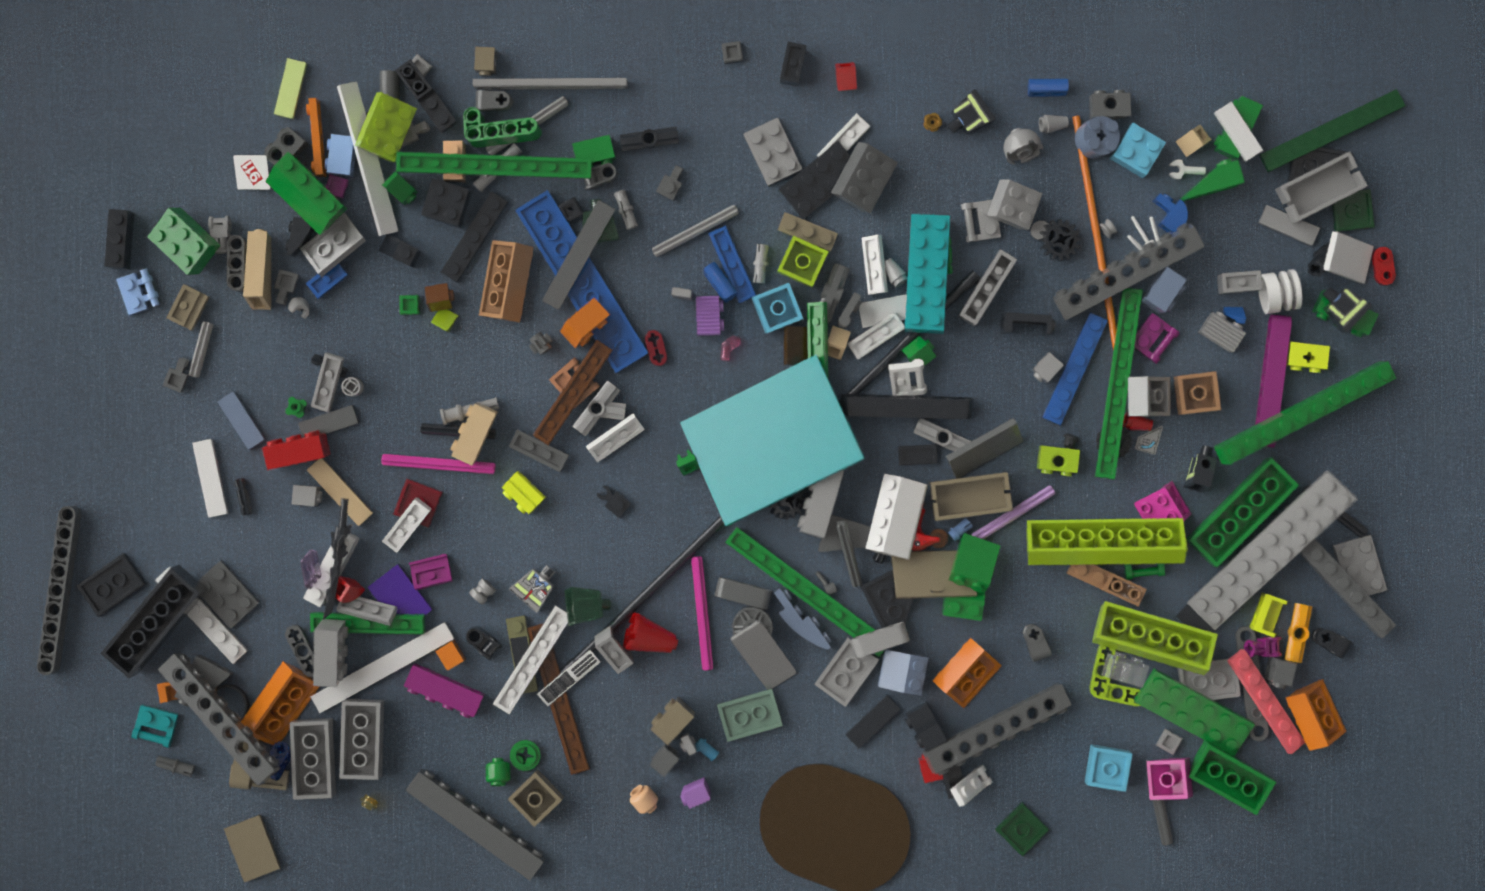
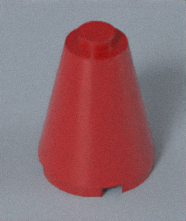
M634 612L629 620L631 624L629 629L626 628L624 635V649L671 653L672 650H676L678 639H676L674 633L639 613Z

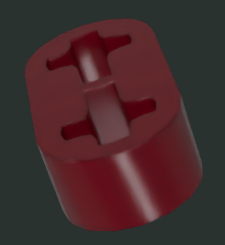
M651 330L645 336L649 357L654 365L662 366L667 361L663 337L658 331ZM651 334L659 336V339L656 340L658 347H654L653 342H649L648 339L651 338ZM656 349L659 350L660 355H664L660 363L653 359L656 356Z

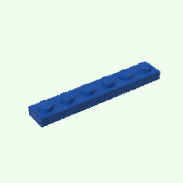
M1093 313L1088 314L1042 418L1061 425L1108 320Z

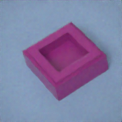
M330 174L326 188L336 197L343 199L349 180Z

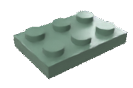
M772 688L717 704L727 742L783 726Z

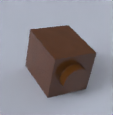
M447 283L425 287L426 304L430 312L453 308L452 301H455L453 289L450 290Z

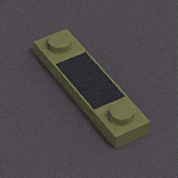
M525 615L506 618L514 669L530 646ZM536 673L523 694L538 691Z

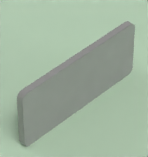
M756 621L731 638L734 646L766 689L774 688L796 674L795 668L761 621Z

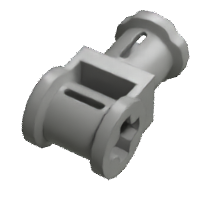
M210 216L208 219L210 236L221 245L215 254H227V238L231 237L230 232L232 229L230 216H225V218Z

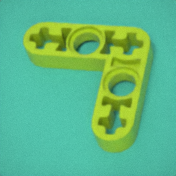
M1100 645L1097 649L1089 686L1090 693L1098 699L1131 706H1141L1130 697H1127V701H1124L1127 696L1126 690H1129L1128 694L1135 695L1136 692L1139 693L1140 689L1110 683L1116 650L1108 648L1111 651V654H1107L1106 660L1110 661L1109 664L1099 662V659L1104 660L1105 656L1102 653V649H1106L1105 646ZM1101 665H1105L1108 669L1107 674L1104 676H1100L1097 672L1098 667ZM1096 677L1103 680L1106 679L1105 683L1101 681L1100 686L1103 688V692H1099V694L1094 690V687H1098L1099 681L1095 680ZM1115 688H1120L1123 692L1122 696L1118 699L1112 696Z

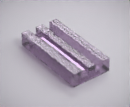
M311 549L300 561L304 585L308 589H312V583L316 584L317 578L320 579L322 577L317 551Z

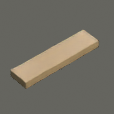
M323 458L318 459L307 469L339 506H341V498L349 499L347 512L349 517L358 526L373 514L370 508Z

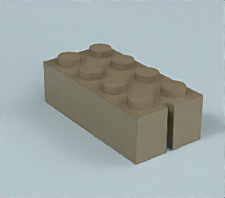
M1008 472L929 482L931 499L936 501V503H932L935 521L1013 511L1011 493H1004V490H1010Z

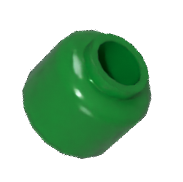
M493 758L492 762L486 764V781L493 787L506 786V783L511 779L510 764L504 762V758Z

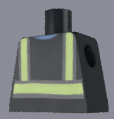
M974 89L952 110L951 114L955 119L949 122L947 127L952 134L962 128L967 135L993 123L996 118L977 90Z
M1329 286L1322 293L1329 301L1323 309L1341 333H1347L1373 306L1347 288L1341 289L1337 293Z
M1202 445L1200 454L1192 457L1184 488L1201 493L1211 488L1217 462L1216 458L1211 457L1212 447Z

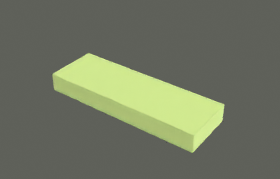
M287 58L274 111L275 115L294 119L307 63Z

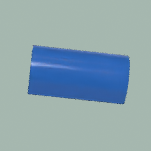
M1068 79L1028 80L1029 97L1066 96L1069 91Z
M716 262L704 268L705 277L724 303L729 302L738 294Z

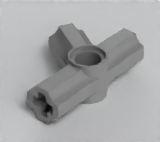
M606 381L574 423L573 427L586 436L600 417L624 420L626 404L612 402L620 390L609 381ZM594 403H599L602 406V411L598 414H594L591 411V406Z

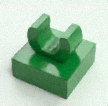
M687 450L688 456L681 458L680 454L677 455L678 460L676 463L683 476L700 469L694 454H691L689 450Z

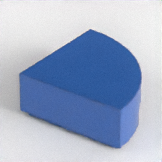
M1243 307L1223 308V314L1227 318L1230 317L1235 319L1236 323L1245 324L1246 316Z

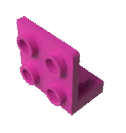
M1173 481L1134 503L1142 519L1183 518V521H1185L1191 515Z

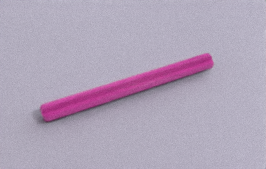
M383 454L381 459L382 465L484 474H494L496 469L495 463L475 462L474 465H469L461 460Z
M697 556L691 558L701 663L703 670H712L713 658L703 558Z

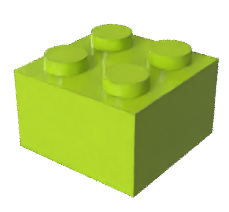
M793 236L777 273L813 288L829 251Z

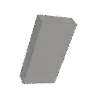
M673 287L671 295L674 298L692 300L693 293L688 289Z

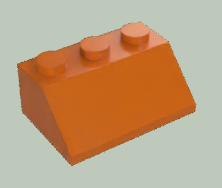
M970 638L937 674L933 682L961 707L965 708L1002 665Z
M1323 679L1302 687L1286 697L1288 706L1295 717L1296 724L1303 735L1304 742L1307 744L1309 751L1330 746L1346 732Z

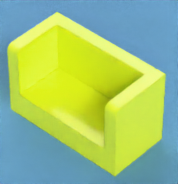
M1261 593L1250 628L1275 638L1276 634L1273 631L1283 604L1287 605L1288 601Z

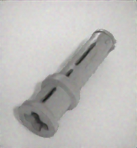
M497 397L478 402L494 410L500 409ZM475 403L465 406L457 404L453 408L440 409L443 424L447 425L449 422L465 420V417H469L466 413L470 405L474 406Z

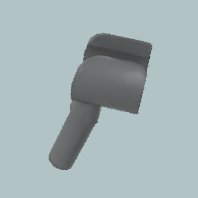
M819 571L815 573L822 582L827 594L831 595L837 592L834 582L827 584V581Z

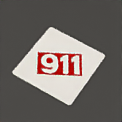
M266 155L233 156L238 189H270V186L265 182L269 176Z

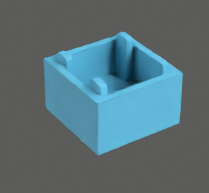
M1091 744L1084 782L1088 786L1126 792L1132 753L1129 750Z

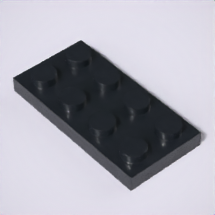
M837 141L778 189L801 219L807 217L833 195L831 192L850 158L849 153Z

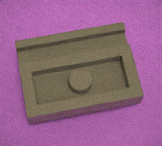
M183 284L166 318L193 331L210 297Z

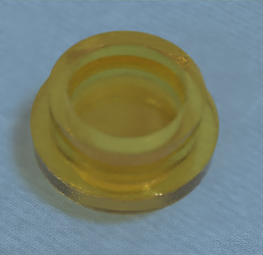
M365 794L363 798H360L363 801L361 805L369 811L372 808L377 809L376 805L378 802Z

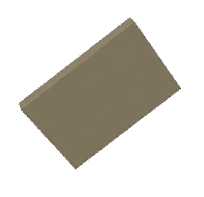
M261 814L224 828L244 882L281 868Z

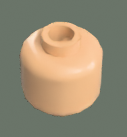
M639 785L631 791L630 803L640 814L647 812L650 814L657 808L658 796L649 786Z

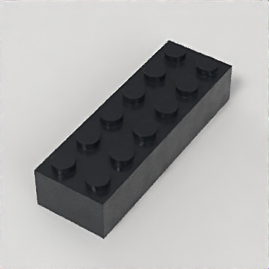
M176 565L170 568L100 654L129 679L137 675L208 589L182 566Z

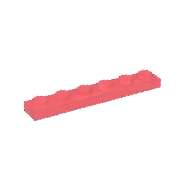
M1244 649L1239 650L1227 660L1286 752L1293 754L1305 744L1304 739Z

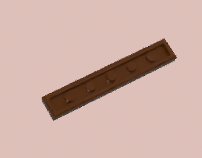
M596 340L533 433V436L548 446L551 444L613 352L612 349Z

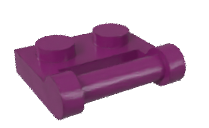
M1151 313L1136 333L1134 348L1157 364L1160 361L1159 357L1174 337H1178L1180 332L1154 313ZM1162 331L1168 332L1154 353H1151L1149 349Z

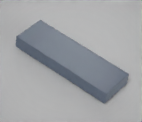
M234 391L218 401L221 409L248 450L266 440Z

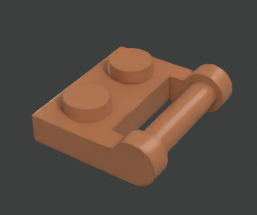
M576 357L549 379L560 393L572 377L568 371L570 369L576 371L579 367V361ZM592 381L576 407L600 387L597 382Z

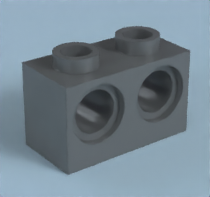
M287 126L286 129L283 128L277 134L278 138L274 143L266 146L263 155H266L267 160L275 165L279 161L274 159L276 152L281 151L282 157L287 152H290L297 158L309 143ZM289 137H294V144L288 146L287 139Z
M1269 657L1264 679L1269 680V684L1283 689H1285V686L1292 687L1297 664L1288 660Z

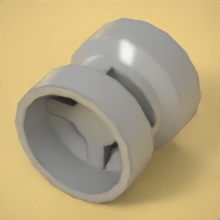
M349 377L342 382L341 388L345 395L356 397L363 392L364 385L360 379Z
M482 578L478 582V586L469 593L476 601L484 605L487 597L493 595L496 589Z

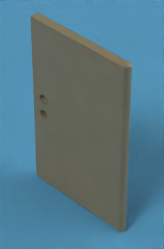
M957 550L911 552L909 560L891 556L896 599L977 596V592L972 590V588L956 585L948 580Z

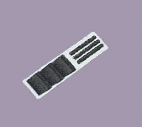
M589 650L537 695L549 706L597 666L600 661Z

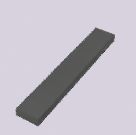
M598 200L542 301L558 310L560 309L616 209Z

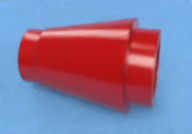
M1129 412L1124 415L1123 427L1127 428V430L1151 431L1153 420L1144 416H1129Z

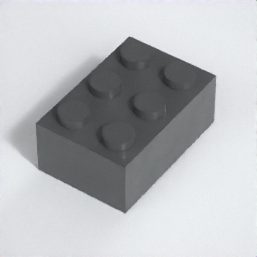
M858 142L831 193L856 209L871 214L898 162L871 145Z

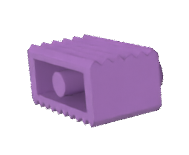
M719 296L696 297L697 336L721 335L720 331H724V319H720V312H724L723 300H719Z
M703 777L683 786L680 797L684 806L688 805L692 809L696 805L699 806L703 802L710 801L711 791Z

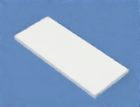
M907 294L861 303L859 312L862 327L874 326L894 312H896L901 321L905 320Z

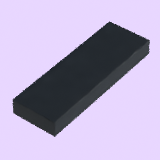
M886 695L845 735L859 749L900 708Z

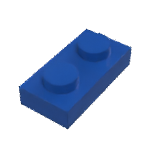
M338 263L324 276L321 277L319 274L314 276L306 285L317 299H320L349 275Z

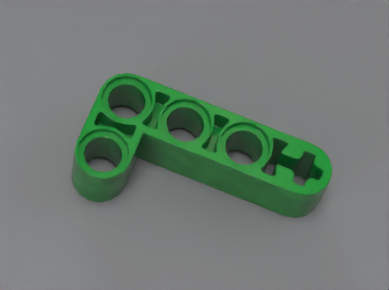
M475 107L466 109L463 115L465 138L475 148L534 141L542 135L541 127L533 118L528 117L485 123L484 116ZM474 116H478L476 120L471 121ZM512 129H516L513 134H509ZM497 131V134L491 137V134ZM475 134H479L476 139H472Z

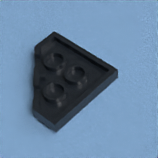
M893 569L860 586L881 628L900 622L906 623L913 598L896 599Z

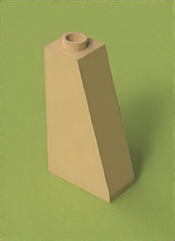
M262 229L248 231L243 297L252 310H271V237L267 231Z

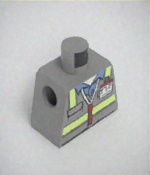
M548 565L541 572L534 568L512 585L509 590L537 613L554 588L549 579L555 574V571Z

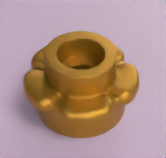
M937 113L927 114L923 119L924 128L931 132L937 131L942 125V119Z

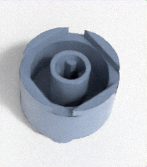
M1104 116L1094 117L1084 122L1075 134L1077 148L1081 150L1085 157L1092 159L1100 158L1116 150L1120 140L1117 122Z

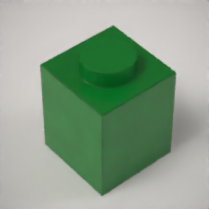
M920 336L902 349V352L910 362H913L915 359H921L924 362V366L936 357L932 351L934 349L932 343L928 339L924 341Z

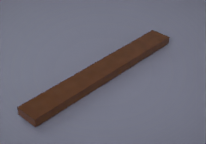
M544 623L527 628L531 643ZM553 647L539 667L544 687L561 674ZM566 691L551 703L550 707L570 773L573 775L590 770Z

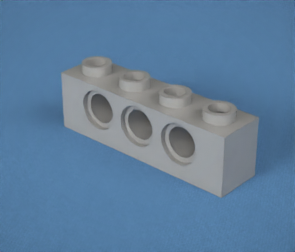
M1000 249L958 317L975 326L1017 259Z

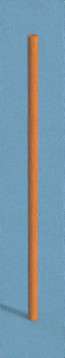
M1080 116L1072 117L1075 134L1081 126ZM1078 149L1098 267L1102 271L1106 269V262L1088 159ZM1108 276L1105 279L1106 284H1109ZM1111 296L1104 301L1112 347L1114 349L1117 325Z

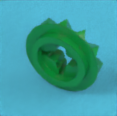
M529 740L517 742L510 751L512 764L522 771L535 768L541 758L540 749L534 742ZM527 747L528 754L532 756L528 757L524 763L523 756L519 754L523 753Z

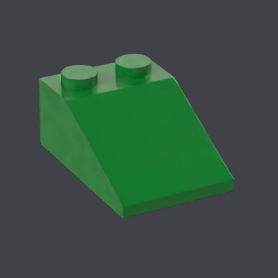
M1232 158L1216 164V168L1211 170L1180 199L1185 202L1235 188L1245 183L1239 161L1232 162Z
M977 592V596L944 597L941 614L982 621L985 593Z

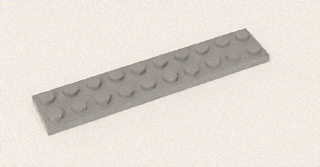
M1327 470L1189 599L1187 604L1216 630L1346 510L1357 497Z

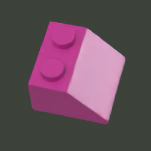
M1190 758L1146 761L1150 800L1189 799L1193 797L1192 779L1188 777L1191 770Z

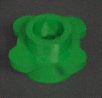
M290 397L288 399V408L285 409L286 414H293L298 418L303 417L307 402L303 399L297 400L295 397Z

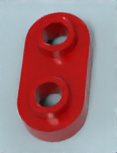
M1387 247L1375 249L1372 253L1375 281L1382 286L1389 285L1394 282L1396 277L1392 251ZM1382 253L1386 255L1385 260L1381 259ZM1384 272L1389 274L1388 279L1384 278Z

